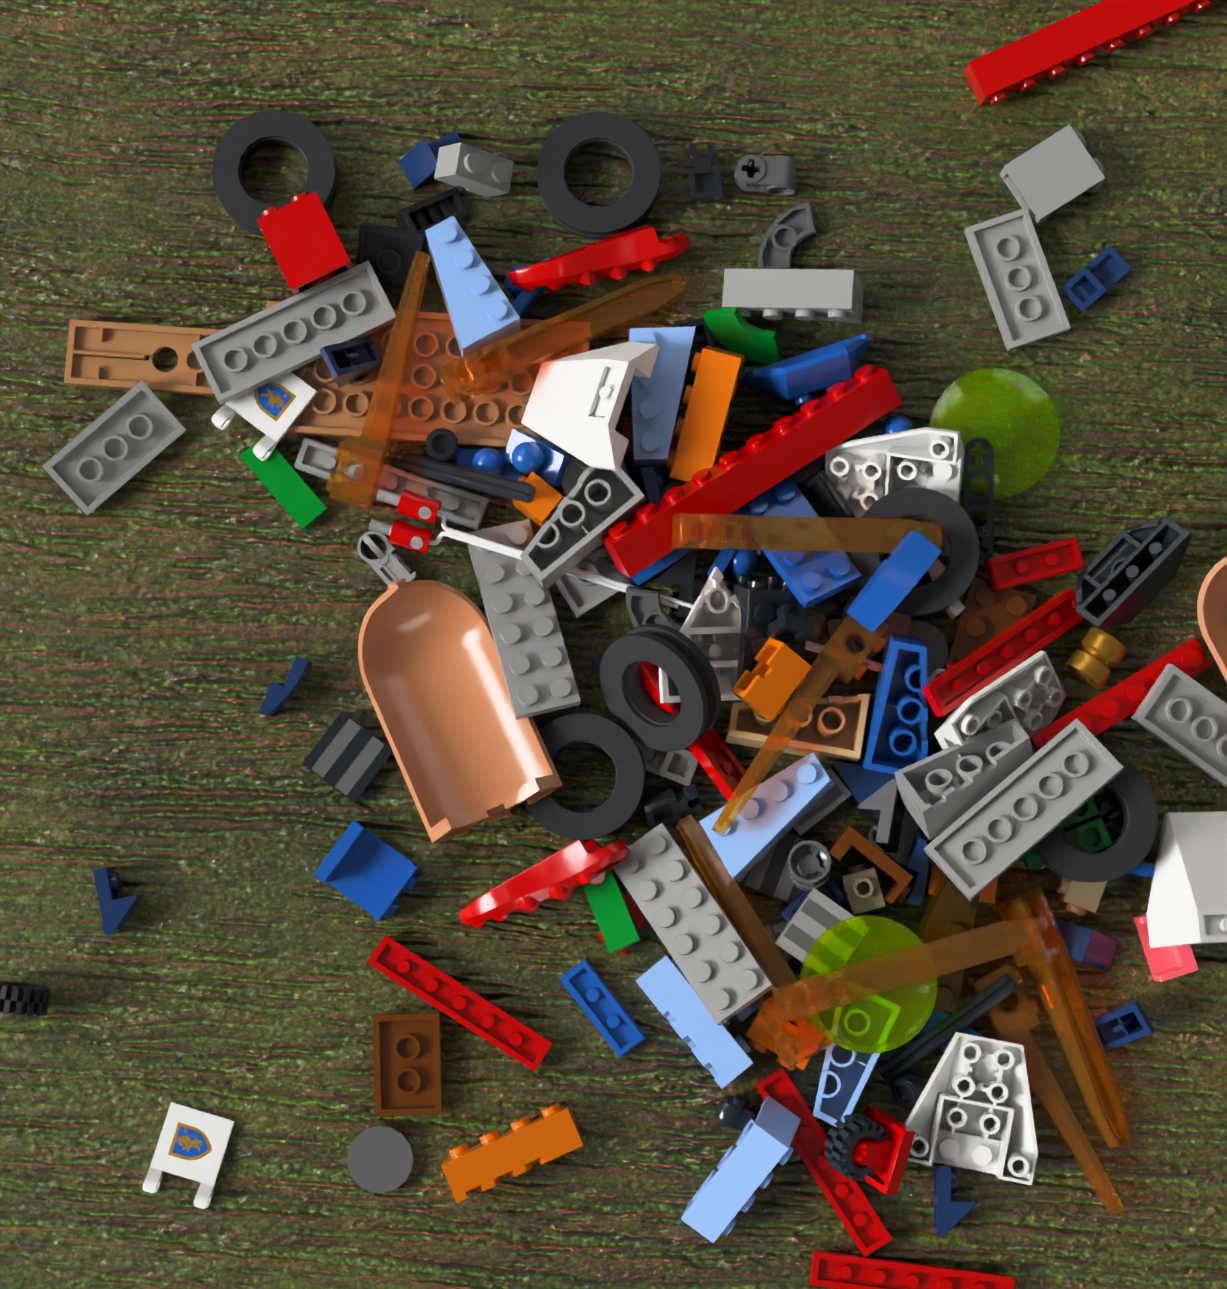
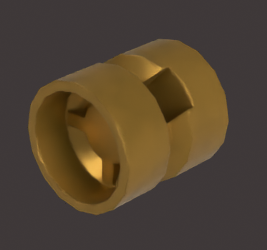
M1092 627L1081 642L1084 650L1077 649L1065 665L1074 675L1097 689H1102L1110 677L1111 671L1109 666H1118L1128 650L1122 643L1105 631Z

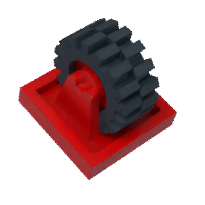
M866 1105L863 1115L853 1113L852 1117L848 1114L844 1116V1123L840 1120L835 1123L838 1128L836 1131L833 1129L829 1130L828 1134L832 1138L831 1140L825 1139L824 1145L829 1149L824 1150V1154L829 1158L827 1159L829 1165L845 1177L853 1181L857 1179L860 1181L865 1180L885 1195L896 1196L909 1151L912 1147L915 1131L877 1106Z

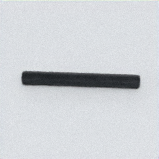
M411 453L402 454L401 461L399 462L401 469L413 474L526 503L533 502L534 495L537 493L536 487L530 483Z
M1009 974L1000 977L958 1008L955 1013L950 1014L881 1065L878 1070L880 1076L885 1082L891 1083L952 1038L955 1032L963 1030L1016 991L1017 984Z

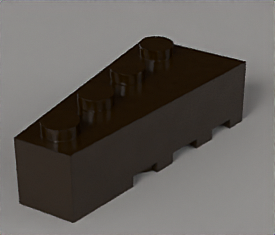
M942 873L927 904V909L913 933L914 936L907 950L903 953L899 967L887 986L889 1001L956 1012L980 893L969 901L946 874Z

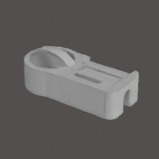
M368 531L360 537L357 544L360 557L375 570L387 585L399 579H406V581H415L417 579L416 572L414 571L410 574L412 570L395 553L397 551L388 542L384 534ZM370 537H379L385 542V553L377 547ZM364 542L379 559L371 560L365 556L362 548Z

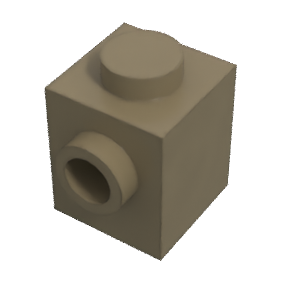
M865 863L846 868L847 874L840 876L845 897L847 898L850 914L856 915L886 906L874 867L866 869Z
M1061 877L1057 888V893L1061 894L1059 901L1067 904L1065 910L1083 917L1086 911L1096 913L1107 881L1087 883Z

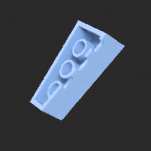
M812 752L699 822L731 877L740 882L747 875V872L757 862H760L769 853L768 851L835 784L818 756Z

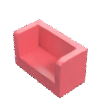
M1147 913L1133 917L1154 981L1163 982L1199 970L1191 945L1150 948Z

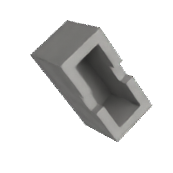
M462 142L439 147L434 179L453 186L464 187L467 191L486 198L507 194L510 189L514 161Z

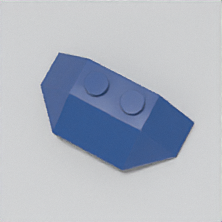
M867 332L745 372V383L747 386L786 405L795 403L797 407L802 406L804 403L815 399L814 396L827 394L831 386L840 382H846L853 377L872 339L871 334Z

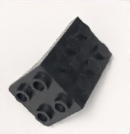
M737 574L734 580H724L727 588L735 593L741 612L737 681L745 670L752 672L758 664L754 658L769 639L768 624L777 619L778 608L785 603H789V613L793 615L794 611L802 607L781 576L765 575L764 580L754 579L752 575ZM809 607L805 609V619H808ZM806 639L797 645L780 641L805 660ZM802 685L795 689L791 696H802Z

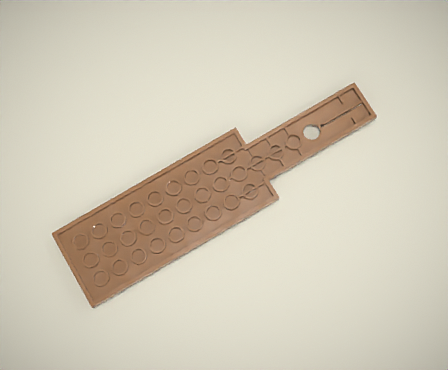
M267 301L266 309L279 302ZM393 310L398 321L367 335L371 337L384 362L381 368L340 388L323 357L291 371L315 389L317 393L286 433L426 443L430 432L435 429L445 428L455 434L460 446L506 449L512 429L520 428L544 441L543 436L521 423L541 363L589 351L591 323L520 318L521 335L464 365L449 313ZM70 319L64 384L78 387L131 390L137 383L143 380L152 392L215 396L191 344L221 330ZM162 348H171L178 355L176 367L169 372L157 370L153 363L155 354L159 353ZM146 357H149V361H148V360H134V359H146Z

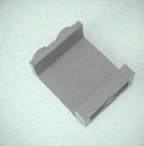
M1070 124L1004 165L1000 173L1001 178L1022 209L1027 207L1034 227L1045 222L1051 213L1091 188L1097 189L1105 180L1103 175L1105 171L1101 162L1096 157H1091L1086 150L1087 144L1084 137L1079 131L1074 132Z

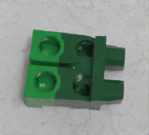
M1092 797L1059 825L1060 832L1066 841L1080 851L1094 853L1113 845L1101 817L1093 818L1074 828H1068L1073 824L1099 814ZM1034 850L1027 852L1023 856L1029 871L1045 867L1049 869L1038 858Z

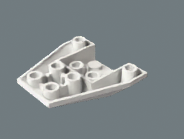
M629 341L542 362L521 423L590 467L619 472L629 440L615 431L632 377L650 378L660 347L657 344Z
M931 427L842 442L826 452L825 473L858 521L877 500L891 492L906 488L935 490L949 496L960 505L964 447L960 431ZM906 518L895 523L884 536L893 541L900 539L911 520L919 519L940 539L936 545L942 551L939 555H950L949 542L944 531L934 522L923 518Z
M1039 651L969 697L954 710L934 733L942 750L956 744L964 746L971 737L1015 718L1028 736L1051 724L1066 698V693L1046 652Z
M1227 811L1165 814L1146 914L1150 948L1227 943Z
M955 1032L905 1122L906 1126L915 1131L907 1161L932 1166V1162L995 1174L1001 1180L1032 1185L1038 1148L1024 1046L1018 1043Z

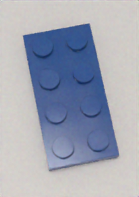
M790 476L734 511L803 608L806 609L860 582L862 575Z

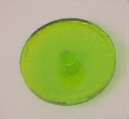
M1003 368L980 369L955 380L936 402L928 426L931 428L960 431L964 448L966 443L975 437H983L990 441L994 451V499L1020 494L1036 484L1051 467L1060 442L1058 415L1047 393L1027 376ZM975 443V448L969 449V455L975 456V466L968 465V472L974 470L989 472V465L982 466V456L988 455L989 452L988 449L982 447V443ZM964 461L961 486L962 491H964ZM974 476L969 481V488L975 494H982L988 489V481L983 476Z
M856 916L830 926L813 942L802 965L800 992L809 1019L816 1029L828 1040L854 1052L881 1053L905 1044L926 1024L936 1001L937 975L928 949L910 929L885 917Z

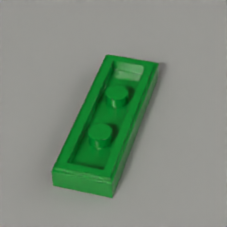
M262 436L243 452L240 457L304 531L327 512L328 509L276 448H274L266 461H261L255 456L253 448L264 437Z
M613 869L605 872V879L601 884H591L588 882L586 885H582L610 954L642 941Z

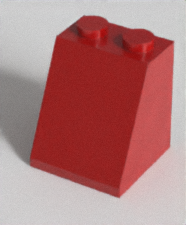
M309 191L299 193L291 199L292 203L281 208L280 206L268 208L262 213V217L257 219L294 295L353 268L316 191L309 193Z

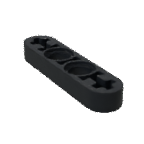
M983 437L970 439L964 448V510L969 515L972 510L980 508L988 514V521L985 525L981 527L975 526L977 533L989 531V537L982 536V546L988 548V553L982 554V559H979L978 566L984 565V560L992 558L994 551V451L990 441ZM975 443H982V447L989 451L988 455L982 456V466L989 465V472L984 470L968 472V465L975 466V456L969 455V449H974ZM980 475L987 479L988 489L984 493L975 494L970 490L969 481L974 476Z

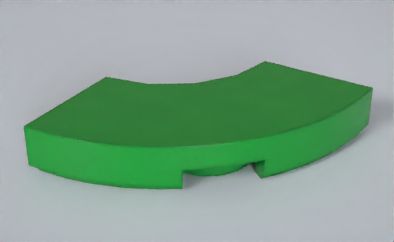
M737 307L705 311L703 317L709 330L731 352L746 355L745 359L763 364L783 361L784 356L776 331L762 330L748 323L741 316Z

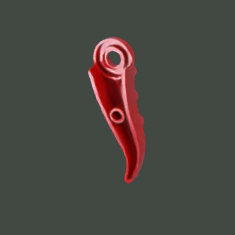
M644 224L548 260L508 272V277L512 285L526 292H532L537 286H547L556 291L561 290L568 283H576L579 286L593 285L597 282V279L605 277L622 280L626 278L629 271L641 268L650 272L657 267L658 262L685 253L690 245V240L687 233L658 240L655 229L653 227L650 228L648 224Z
M577 839L541 862L481 895L459 911V917L463 924L481 928L484 921L493 919L502 922L508 918L510 913L523 910L527 913H533L537 911L540 903L551 899L565 901L571 897L575 888L583 884L586 885L588 882L591 884H601L605 879V872L623 862L627 858L630 849L624 839L613 842L603 848H600L594 839L584 844Z

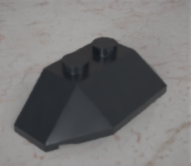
M1167 516L1159 518L1154 522H1146L1123 529L1078 575L1074 609L1076 613L1098 630L1130 623L1177 575L1192 537L1190 532Z

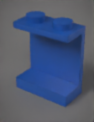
M352 821L313 875L323 882H328L373 915V919L379 922L384 917L389 920L400 906V903L396 900L403 890L409 893L420 878L416 874L420 867L359 822Z

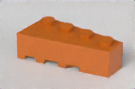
M712 346L704 347L702 353H695L691 372L696 373L693 386L687 385L683 404L688 405L685 418L679 417L675 428L674 436L679 437L677 449H671L667 459L666 468L671 469L669 477L689 482L692 480V475L697 471L705 468L709 469L716 465L722 444L720 439L722 433L724 434L730 415V401H733L739 383V376H737L739 367H743L746 355Z
M556 1103L541 1110L543 1116L530 1121L529 1116L512 1122L510 1124L512 1129L499 1134L498 1129L480 1136L481 1143L469 1148L467 1143H463L448 1150L450 1156L445 1158L441 1167L456 1203L468 1199L466 1194L473 1190L486 1191L502 1182L503 1177H516L532 1169L533 1165L538 1162L540 1165L583 1146V1138L569 1105L561 1108L560 1103Z

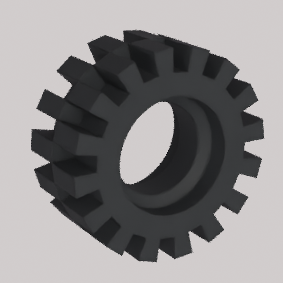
M0 980V1012L26 1016H46L51 989L37 984Z

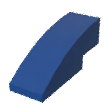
M917 530L908 532L888 559H884L846 613L873 633L908 595L942 551Z

